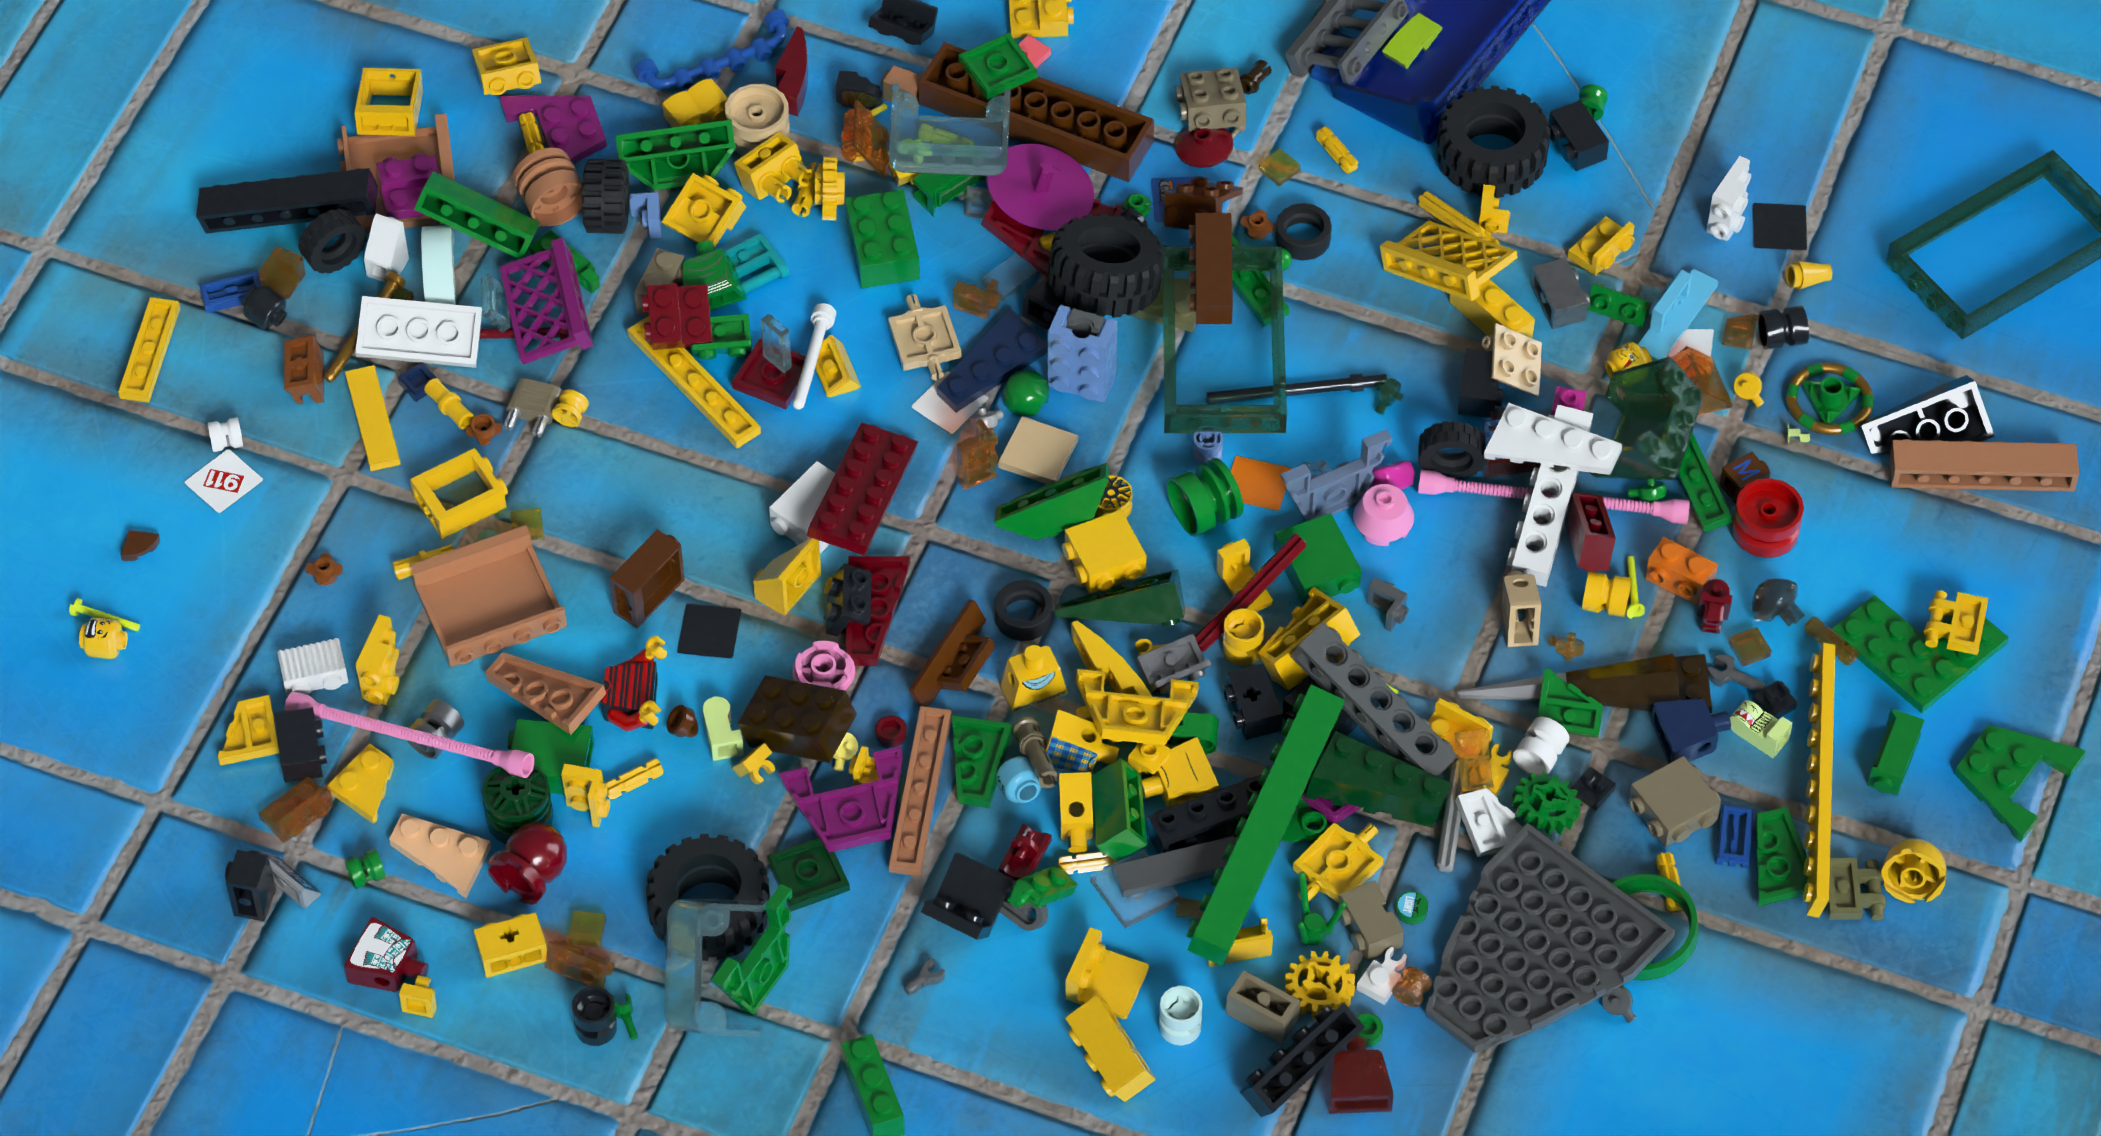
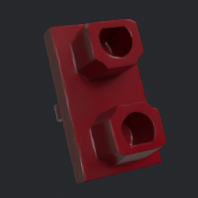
M1709 580L1704 585L1703 591H1701L1697 616L1703 617L1702 632L1720 634L1723 620H1728L1733 595H1730V588L1723 580Z
M1022 824L1017 835L1012 840L1011 846L998 871L1010 876L1015 881L1034 874L1052 841V835L1037 832L1029 826Z

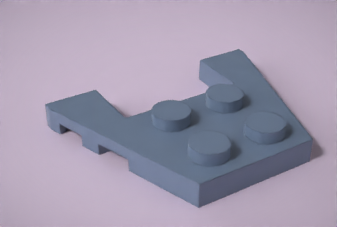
M1387 429L1362 439L1361 457L1351 463H1341L1330 472L1315 474L1312 477L1306 464L1280 475L1305 521L1330 513L1335 515L1356 506L1370 488L1375 477L1372 473L1374 466L1382 463L1384 458L1382 450L1384 446H1390L1392 442V437Z

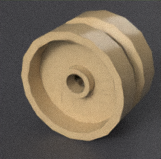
M749 84L738 88L729 96L725 103V120L732 119L735 151L739 155H746L779 131L790 138L788 101L777 88L766 84Z

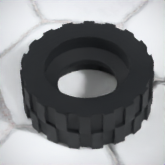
M332 209L327 213H322L315 220L313 219L307 228L305 227L302 236L299 238L298 249L314 271H318L321 274H329L348 266L359 256V253L365 247V242H367V233L349 210ZM342 234L334 244L324 248L332 238Z
M1459 421L1435 423L1431 427L1424 429V432L1419 436V465L1424 470L1437 471L1447 477H1453L1455 480L1474 476L1483 469V465L1486 463V459H1484L1486 438L1484 439L1483 432H1480L1477 427H1473L1468 423H1460ZM1458 448L1465 451L1461 453H1445L1439 450Z

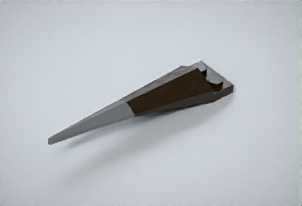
M1674 654L1555 674L1568 684H1573L1584 695L1592 697L1603 706L1652 712L1653 704L1657 702L1703 699L1710 713H1712L1705 654L1674 657ZM1543 676L1460 690L1457 692V697L1460 699L1540 701Z

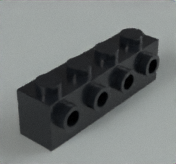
M1261 775L1244 779L1242 782L1225 788H1219L1212 793L1186 800L1184 803L1158 810L1154 814L1148 815V836L1158 854L1231 836L1236 837L1237 835L1234 833L1241 817L1248 819L1251 813L1246 807L1253 792L1260 794L1263 787L1258 785Z
M1345 1002L1333 1007L1329 1004L1324 1006L1314 1015L1317 1021L1311 1027L1307 1028L1305 1025L1291 1037L1293 1043L1286 1050L1281 1047L1268 1058V1061L1271 1063L1263 1071L1258 1068L1245 1079L1247 1086L1240 1093L1260 1117L1274 1113L1365 1028Z

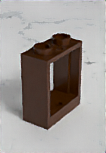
M657 529L609 578L613 613L637 629L685 580L682 548L680 542L674 536L666 535Z

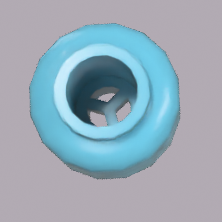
M1026 757L1010 758L1000 766L996 774V782L1006 798L1013 803L1022 804L1034 800L1042 788L1029 759Z

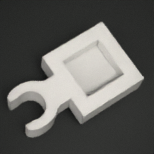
M1393 947L1386 951L1383 964L1373 960L1357 983L1356 990L1383 1005L1386 1004L1401 982L1402 975L1397 972L1401 971L1406 965V954L1399 961L1391 959L1394 954Z

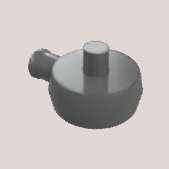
M1620 986L1602 996L1603 1007L1608 1013L1616 1016L1623 1015L1628 1023L1637 1018L1630 1009L1633 998L1626 987Z

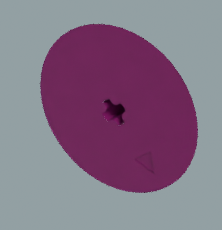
M1039 144L1016 145L999 153L989 166L987 183L992 198L1007 215L1024 225L1043 230H1058L1065 223L1068 224L1071 219L1076 217L1081 219L1084 215H1088L1092 209L1094 188L1090 177L1077 161L1060 150Z

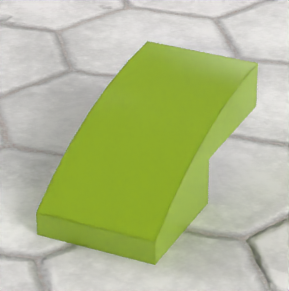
M1418 13L1395 34L1382 52L1390 60L1408 69L1422 49L1426 51L1443 28Z

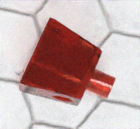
M1355 1036L1346 1045L1347 1051H1339L1334 1057L1329 1114L1392 1112L1394 1094L1383 1054L1380 1050H1366L1365 1038Z

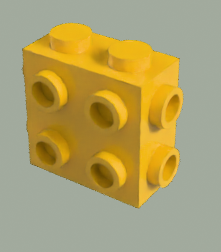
M1122 510L1104 513L1096 519L1065 529V543H1062L1064 556L1068 561L1072 560L1075 565L1074 572L1080 584L1084 583L1089 593L1099 590L1104 591L1115 584L1126 580H1135L1141 575L1146 574L1147 555Z

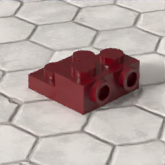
M677 283L647 286L648 294H642L643 312H649L650 323H644L645 340L652 341V350L691 347L694 344L712 343L707 284L677 287Z

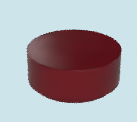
M893 715L881 718L875 726L876 740L884 747L894 748L900 746L907 737L906 723L900 717Z

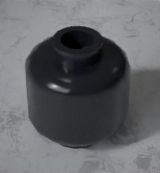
M267 285L252 287L241 303L244 306V316L261 329H268L273 325L276 327L280 326L288 314L284 311L286 299Z

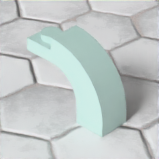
M448 225L422 227L421 250L425 302L456 305L454 275L455 236L454 230Z

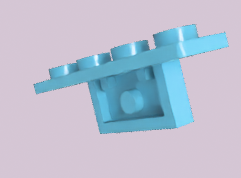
M1693 269L1690 273L1681 270L1675 280L1671 278L1668 281L1663 292L1664 295L1661 299L1656 298L1650 307L1649 314L1652 315L1650 328L1638 343L1640 348L1644 346L1648 350L1652 361L1661 364L1717 288L1718 280Z

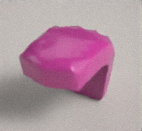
M1400 460L1389 465L1374 467L1372 473L1375 477L1370 488L1379 484H1389L1403 490L1411 486L1415 474L1411 462Z

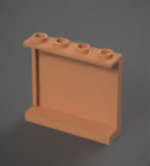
M436 114V126L416 129L415 136L361 135L348 137L346 125L341 126L343 138H337L339 156L344 155L345 160L339 161L340 171L369 168L377 183L376 163H381L389 157L406 160L411 159L416 154H425L427 157L435 156L440 175L455 181L447 114ZM379 187L376 213L373 215L355 216L366 230V233H370L373 218L376 214L386 217ZM429 216L397 219L403 222L404 229L443 224Z
M526 525L410 565L412 583L450 667L467 664L473 659L487 654H496L507 647L524 644L533 638L547 633L552 634L567 627L565 608L560 606L533 549L531 535Z

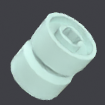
M1186 986L1172 987L1165 991L1161 997L1159 1029L1162 1037L1173 1045L1182 1046L1190 1044L1200 1035L1203 1003L1200 995L1192 988Z

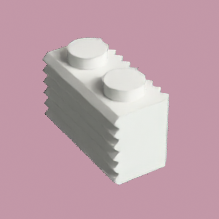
M338 638L334 640L329 639L327 642L310 643L302 647H292L290 650L285 649L284 651L279 650L277 652L287 696L292 692L308 695L311 691L323 688L335 690L342 684L349 683Z

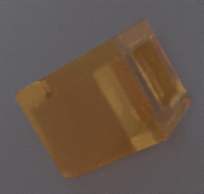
M277 246L259 271L261 286L267 285L285 299L291 297L306 275L303 257Z

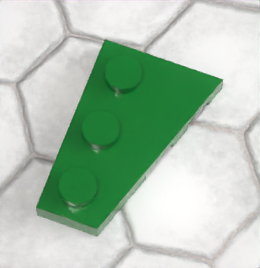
M951 715L958 802L963 805L990 808L997 785L996 774L1004 763L1012 737V723Z

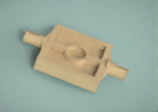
M910 294L905 299L909 311L902 315L888 318V326L903 371L928 366L931 378L937 380L938 376L940 380L944 377L940 363L961 358V348L947 307L943 305L934 308H921L918 296L913 294L912 301Z

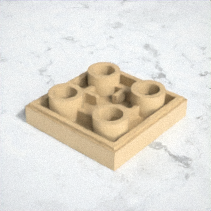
M1022 416L998 461V468L1045 484L1057 481L1078 442V435Z

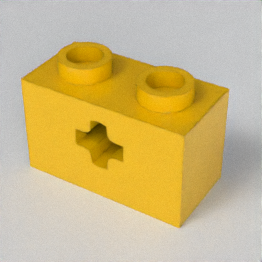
M536 912L528 915L520 914L510 920L499 923H487L481 928L473 930L477 951L486 978L549 961L546 942Z

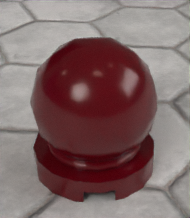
M540 822L525 824L511 833L504 851L495 852L490 858L488 864H491V867L488 869V874L494 883L505 893L511 889L521 895L522 898L519 902L528 905L537 904L546 892L545 884L551 883L560 876L567 863L566 842L562 834L548 824Z

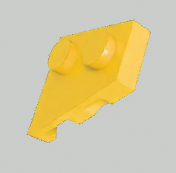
M270 695L238 701L234 711V720L229 724L226 732L227 740L222 751L219 750L218 753L220 766L280 753Z
M369 743L327 785L328 792L374 824L378 819V809L381 800H384L387 791V781L392 776L394 761Z

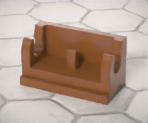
M313 335L284 341V389L286 392H290L294 401L298 404H303V397L301 395L304 394L310 395L315 403L324 402V353Z

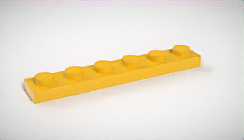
M650 316L627 329L628 337L736 449L761 434L760 425L685 348L652 350V341L645 340L644 323H650Z

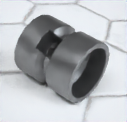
M435 699L422 712L421 718L416 719L410 728L454 739L463 728L464 720L452 706L444 701ZM407 740L414 750L429 759H437L444 751Z

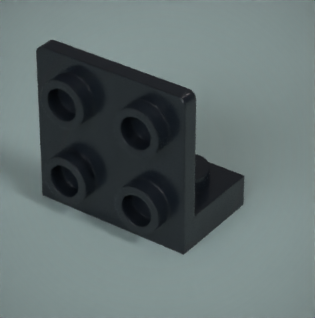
M957 852L953 856L936 898L926 900L921 913L976 940L987 938L991 933L1013 879L975 859Z

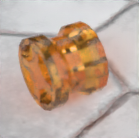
M1406 967L1401 973V981L1394 984L1391 992L1402 1004L1416 1008L1423 1001V993H1427L1432 987V981L1423 971L1414 967Z

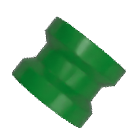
M1588 84L1580 89L1578 101H1582L1596 121L1601 119L1604 114L1608 93L1598 85Z

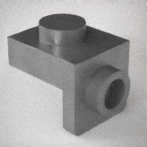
M1374 578L1368 587L1367 604L1387 613L1385 629L1391 632L1397 623H1403L1408 614L1409 608L1406 606L1407 593L1397 589L1392 583Z

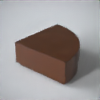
M129 530L121 552L122 561H134L139 556L149 551H154L160 542L159 534Z

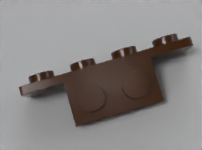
M974 600L967 601L909 688V692L919 708L920 706L930 707L941 689L966 692L996 647L990 637L977 636L985 624L986 618Z

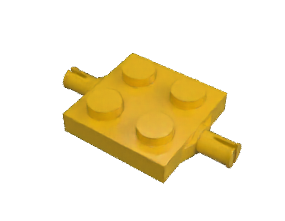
M1334 822L1293 863V870L1296 873H1305V878L1309 883L1307 885L1309 902L1318 892H1321L1339 903L1340 894L1364 885L1383 865L1384 858L1373 851L1368 845V842L1378 834L1375 826L1372 827V824L1368 823L1357 835L1344 830Z

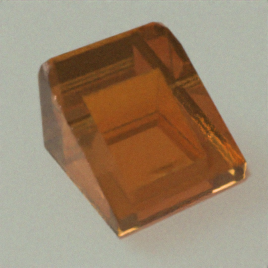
M1758 314L1728 318L1722 345L1752 350Z

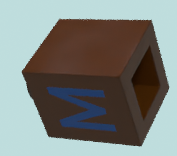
M1750 452L1722 467L1719 485L1736 504L1738 494L1745 485L1757 479L1769 478L1770 470L1763 460H1759L1753 452Z

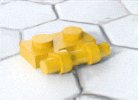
M1942 590L1935 591L1934 599L1930 601L1928 608L1930 619L1924 628V635L1926 636L1925 645L1934 648L1938 645V639L1946 638L1948 639L1946 649L1978 655L1989 598L1957 592L1956 601L1954 602L1946 600V592ZM1943 616H1952L1951 624L1942 623Z

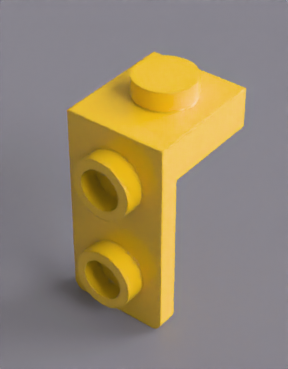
M1245 538L1235 543H1227L1217 550L1216 572L1233 596L1255 574L1250 566V546ZM1265 589L1247 609L1258 612L1271 606L1273 599Z

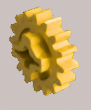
M823 156V172H815V205H822V220L836 221L837 205H844L845 172H837V157Z
M1311 951L1310 959L1300 955L1298 965L1291 963L1289 973L1285 975V992L1300 1000L1299 1014L1303 1015L1307 1010L1311 1011L1312 1019H1315L1314 1015L1327 1004L1333 1007L1345 1002L1349 1007L1351 997H1354L1355 974L1349 973V963L1340 965L1339 955L1334 957L1333 960L1329 959L1328 951H1324L1322 957H1317L1315 951ZM1303 976L1304 981H1302V986L1299 987L1298 982ZM1341 983V990L1337 994L1336 989H1338V984Z

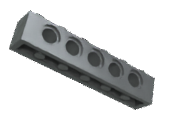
M1324 622L1321 623L1291 654L1290 657L1323 690L1345 699L1342 709L1388 755L1437 777L1458 757L1451 744L1441 739L1431 729L1428 721L1418 716L1409 707L1405 698L1396 694L1379 673L1373 672L1364 663L1363 657L1357 651L1351 650L1342 641L1340 634L1334 628L1328 627ZM1326 655L1332 656L1337 664L1329 662ZM1348 677L1354 678L1359 686L1351 684ZM1371 700H1376L1381 705V708L1373 706ZM1393 722L1399 723L1404 731L1395 728ZM1415 744L1423 746L1426 753H1421Z

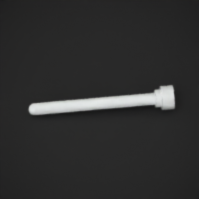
M821 303L813 308L811 322L814 330L792 403L793 407L797 410L802 409L805 405L825 332L835 322L836 310L829 304Z

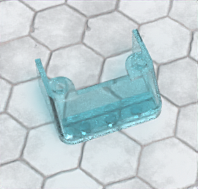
M685 898L677 900L670 906L667 915L664 1006L665 1020L670 1027L680 1031L714 1036L759 1037L762 1034L763 1025L727 1024V1015L721 1005L715 1002L701 1001L703 936H719L727 930L730 924V911L763 912L766 909L767 901Z

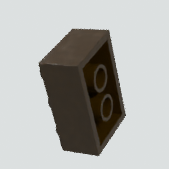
M765 675L737 724L749 747L756 748L765 743L772 752L830 763L857 713L845 690Z

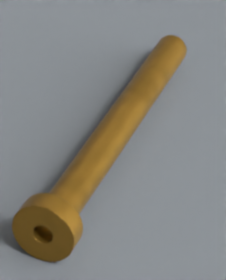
M389 271L384 278L386 284L377 297L391 298L396 290L403 289L406 281L399 274ZM359 324L326 371L324 377L326 381L331 383L336 380L356 350Z

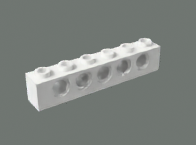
M1557 405L1555 416L1549 414L1548 417L1590 432L1593 413ZM1541 465L1540 468L1534 467L1530 480V485L1534 486L1532 495L1526 494L1522 512L1527 513L1524 522L1518 521L1514 538L1519 539L1517 549L1511 547L1507 560V566L1512 567L1511 571L1518 570L1523 574H1532L1535 576L1536 584L1544 587L1548 583L1568 512L1571 494L1579 471L1570 470V467L1561 466L1563 470L1555 471L1550 467ZM1552 492L1556 496L1549 498L1545 497L1542 493ZM1538 518H1543L1547 520L1548 523L1538 524L1537 522H1535V520ZM1530 545H1536L1540 547L1541 550L1531 551L1527 547Z

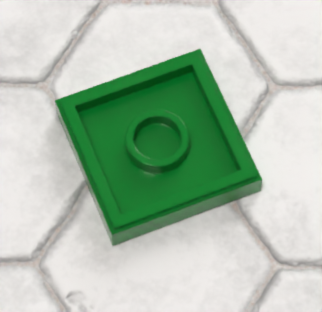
M1009 32L958 54L959 63L987 100L1038 78L1037 69Z

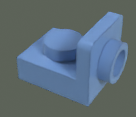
M642 192L630 194L631 216H642L643 227H649L650 239L662 238L659 193Z

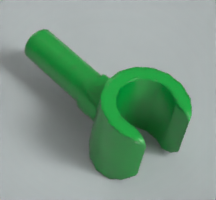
M625 993L626 1003L623 1005L617 1004L613 997L616 1017L622 1018L630 1039H637L638 1034L631 1016L633 1013L631 996Z

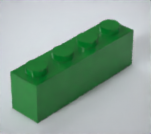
M432 171L414 210L517 259L524 258L540 224L539 221Z

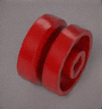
M1757 479L1746 484L1739 492L1732 523L1734 540L1741 549L1758 557H1779L1789 552L1796 545L1804 512L1802 497L1794 487L1777 479Z

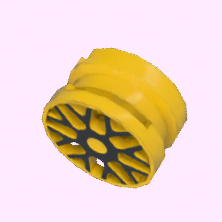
M1108 476L1107 486L1094 515L1095 519L1104 513H1112L1118 510H1122L1127 519L1132 511L1133 498L1132 487L1128 481L1119 476Z

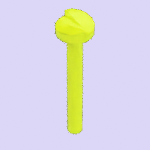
M1629 556L1627 557L1628 576L1632 578L1630 588L1631 604L1627 606L1626 612L1627 616L1632 619V617L1644 615L1645 607L1638 600L1635 558Z
M80 598L76 599L74 605L70 604L69 612L72 616L76 617L80 612L95 618L118 620L122 627L137 632L140 629V624L82 605V599Z

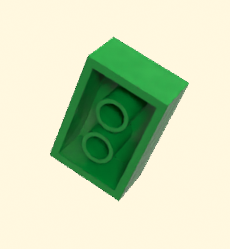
M904 189L845 198L846 221L861 289L920 280L919 255Z

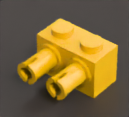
M780 131L734 162L742 188L759 201L771 195L776 201L784 203L785 200L781 196L788 200L792 193L790 186L785 184L786 182L793 179L802 187H807L808 184L802 179L811 184L815 177L814 172L804 166L797 144Z

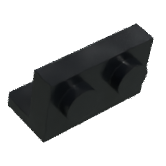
M883 0L882 7L870 16L868 27L876 29L882 35H893L901 38L908 44L921 45L934 34L938 8L918 0Z
M843 564L832 577L830 576L827 579L824 592L827 595V605L823 615L824 620H826L827 634L838 636L851 621L862 625H867L870 622L872 573L870 571Z

